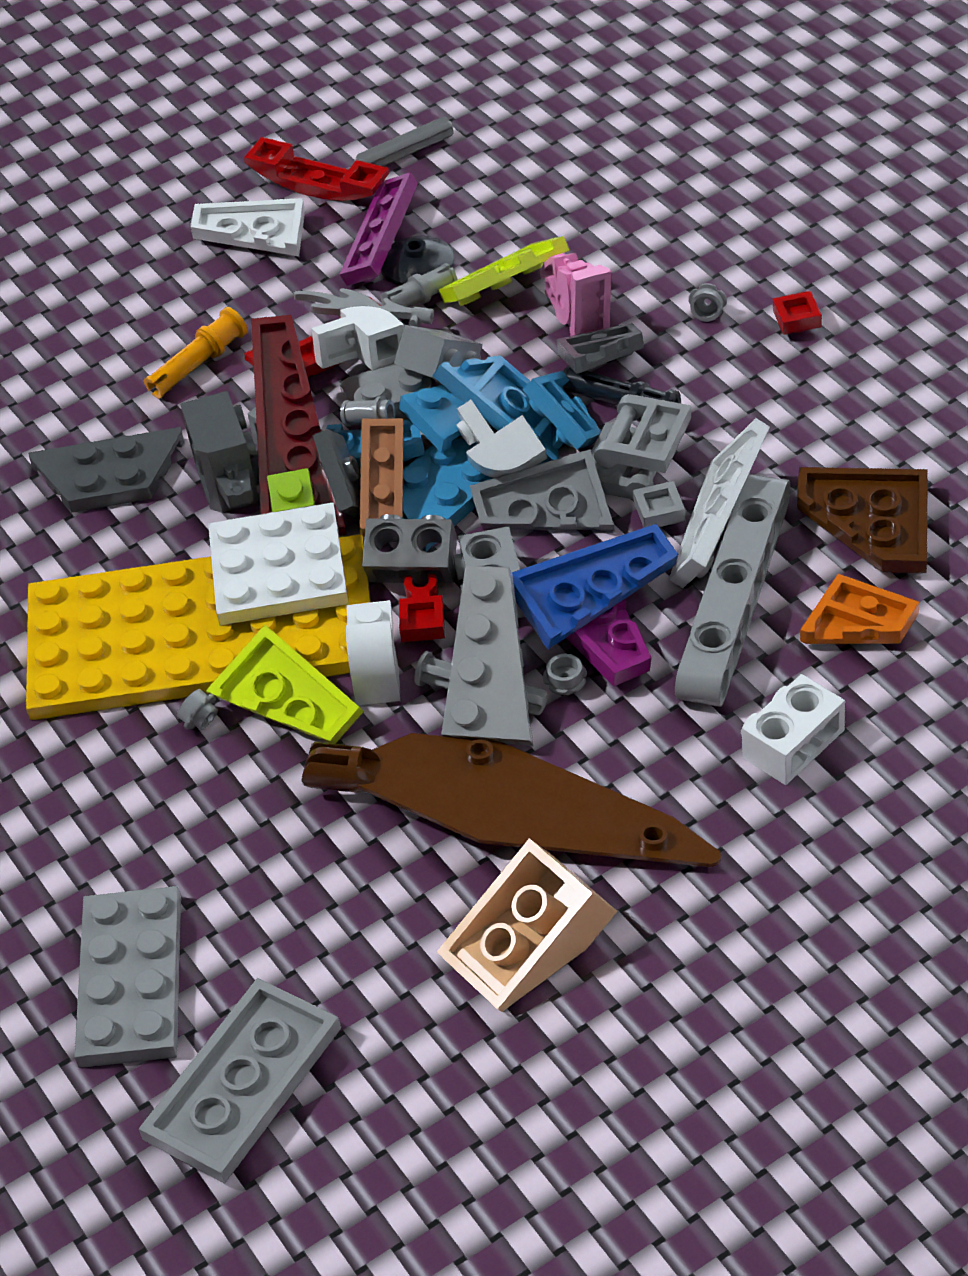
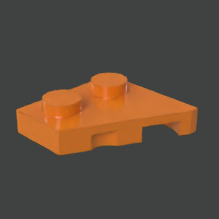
M837 574L800 629V642L805 644H899L919 614V601Z

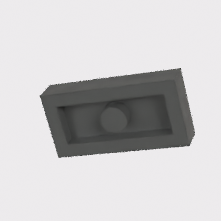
M328 429L313 435L338 512L352 517L359 516L361 486L358 479H361V470L356 459L349 454L343 435Z

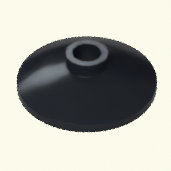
M431 236L403 238L392 243L391 249L381 268V273L388 281L401 286L407 283L409 277L415 274L422 276L444 263H448L450 268L453 267V250L443 240Z

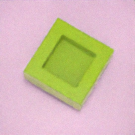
M308 468L267 476L272 512L315 505Z

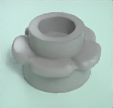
M706 283L700 285L699 289L691 291L688 302L694 317L698 320L709 322L724 313L723 307L727 305V297L723 291H718L715 285ZM710 299L711 304H706L704 300Z
M560 654L551 658L547 663L546 670L543 673V682L545 685H549V690L555 694L570 695L580 691L585 686L586 679L584 677H586L587 671L576 656Z
M197 689L185 699L177 712V717L185 722L184 728L192 730L197 726L200 730H203L213 721L218 713V709L214 706L216 700L214 694L207 695L201 689Z

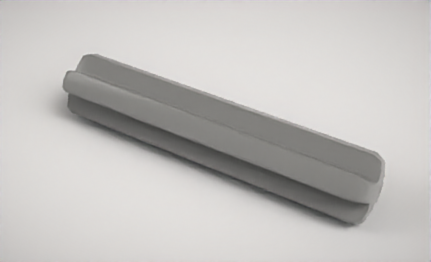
M443 116L357 154L356 160L379 166L388 165L451 137L454 134L452 122Z

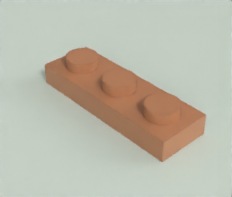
M403 418L362 419L360 535L365 537L366 519H379L380 516L386 514L398 515L403 518Z

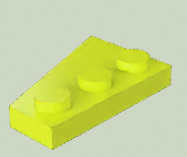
M564 236L535 242L438 290L444 303L458 301L459 305L463 306L480 298L479 291L491 287L492 290L503 287L513 281L512 276L521 272L524 275L541 268L544 264L543 262L549 259V257L565 253L570 249Z

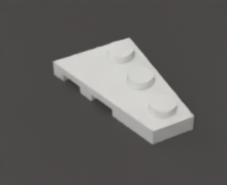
M303 198L195 204L191 222L193 239L299 256L305 215Z

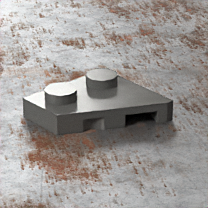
M633 323L556 339L558 354L575 373L584 372L617 358L630 356L634 351L644 348L642 332Z

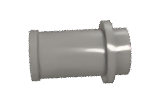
M378 396L375 400L371 401L345 400L340 409L341 421L343 425L350 427L362 425V419L395 418V406L391 400H386L383 396Z

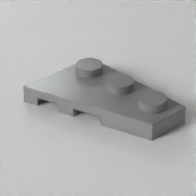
M590 449L470 485L482 529H497L509 526V529L615 530Z

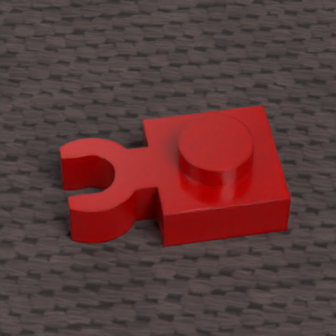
M429 574V582L424 587H415L412 576H406L404 586L407 598L399 599L401 642L445 639L443 596L438 595L439 591L435 574Z

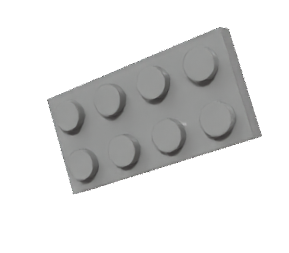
M178 886L83 897L74 1055L79 1068L177 1057L181 896Z
M257 978L140 1126L139 1132L142 1140L225 1184L340 1031L339 1017Z

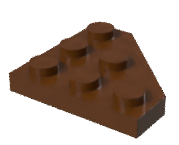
M799 467L798 510L881 572L927 573L928 469Z

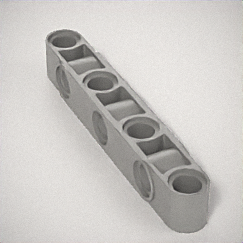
M748 474L731 513L678 668L675 682L676 699L718 707L723 705L786 515L790 497L789 480Z

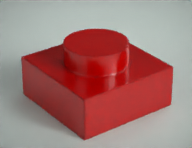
M811 291L773 298V312L783 335L822 327V315Z

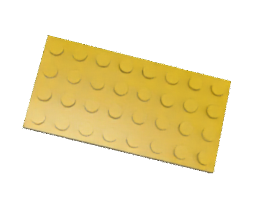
M358 534L339 537L349 603L346 605L370 603L369 581L362 567L364 552L363 536ZM211 556L28 583L26 710L31 721L186 698L197 689H201L208 694L206 690L264 625L269 627L325 677L350 673L345 627L347 625V606L340 605L220 626L216 612Z

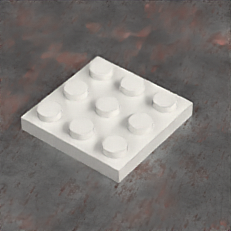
M334 503L208 523L216 612L220 626L349 604Z

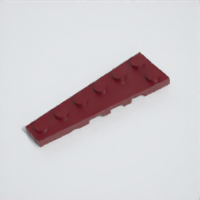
M292 315L252 318L261 514L272 512L268 475L308 468L315 505L334 503L338 534L346 535L343 515L338 512L313 439V435L321 432Z

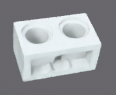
M800 674L791 684L781 687L775 693L772 701L759 713H753L747 718L741 729L743 759L784 785H787L845 730V700L803 674Z

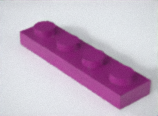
M411 172L384 180L377 189L339 274L347 286L358 282H370L381 273V268L418 185Z

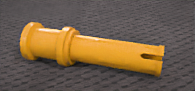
M225 307L220 311V317L209 326H201L196 330L195 339L144 379L147 390L150 391L156 386V390L152 395L158 399L162 398L167 391L206 359L221 356L225 352L224 347L236 337L242 338L248 334L247 325L240 314L231 307Z

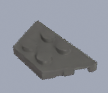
M177 427L29 452V459L34 471H39L45 477L48 487L55 494L60 495L62 503L72 513L152 499L160 486V479L167 474L172 465L170 456L175 447L183 446L184 436L182 428Z

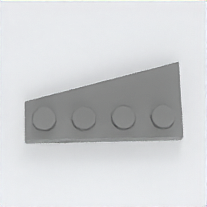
M465 565L442 736L534 746L528 715V697L523 675L524 664L519 642V624L513 576L509 567Z

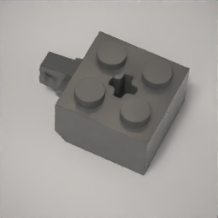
M228 391L180 403L195 466L210 509L224 513L260 503L256 487L259 486V466L257 461H250V459L254 458L253 455L257 453L250 430L242 432L243 429L247 428L241 405L233 406Z

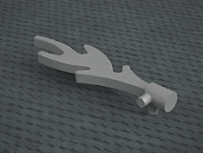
M344 288L339 290L340 297L315 291L294 292V300L323 303L311 305L312 313L340 315L341 309L370 306L384 309L396 318L410 319L409 324L415 327H421V323L431 325L434 318L433 309L415 306L408 308L398 305L388 298H383V306H380L370 297Z

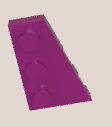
M625 599L566 637L613 687L650 671L651 655L636 622L630 620L626 611Z

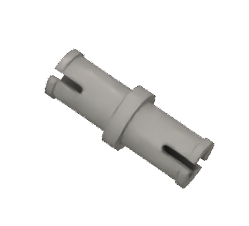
M444 263L422 276L415 274L408 278L407 283L382 293V305L383 298H388L390 301L404 307H410L416 303L423 305L431 300V296L439 293L438 289L456 281V273L452 267L450 268L448 263Z

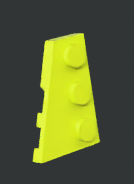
M266 625L259 630L206 690L208 694L212 693L216 698L330 744H336L364 712L355 702Z

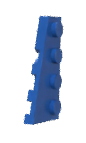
M654 524L512 572L515 600L548 650L674 567L679 554L658 525Z

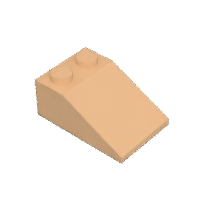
M529 838L442 944L437 953L495 1008L503 1012L584 952L617 913V910L557 858Z

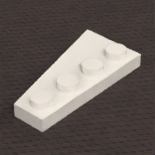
M757 418L710 462L681 543L676 564L669 577L670 581L681 588H684L696 576L698 578L705 576L713 564L714 556H712V553L724 532L725 524L770 428Z

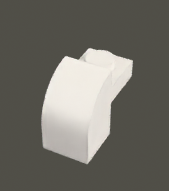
M357 306L341 309L340 319L311 328L315 361L322 369L358 357L371 370H375L394 363L404 324L384 309Z
M472 400L457 408L461 420L456 424L458 430L469 445L474 442L477 443L476 446L466 452L468 461L480 473L496 478L536 466L547 459L545 447L523 415L494 433Z
M390 600L346 605L347 652L356 704L361 706L400 701L399 668L394 646L393 614Z

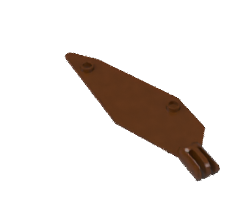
M410 733L374 749L314 742L311 744L301 781L306 787L355 793L368 792L479 843L522 847L530 838L543 849L704 867L716 866L721 861V853L717 848L673 816L499 741Z

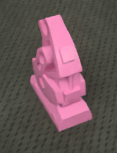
M561 253L549 257L540 270L541 279L545 278V295L550 299L555 309L556 318L561 324H568L570 326V336L610 328L612 271L603 265L593 266L589 262L585 263L583 260L578 259L576 253L566 255Z

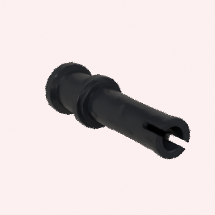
M567 366L563 371L569 379L563 386V389L567 392L581 394L618 405L621 398L627 394L681 404V394L679 391L670 389L665 392L650 387L648 382L636 381L631 384L587 371L575 373L570 366Z

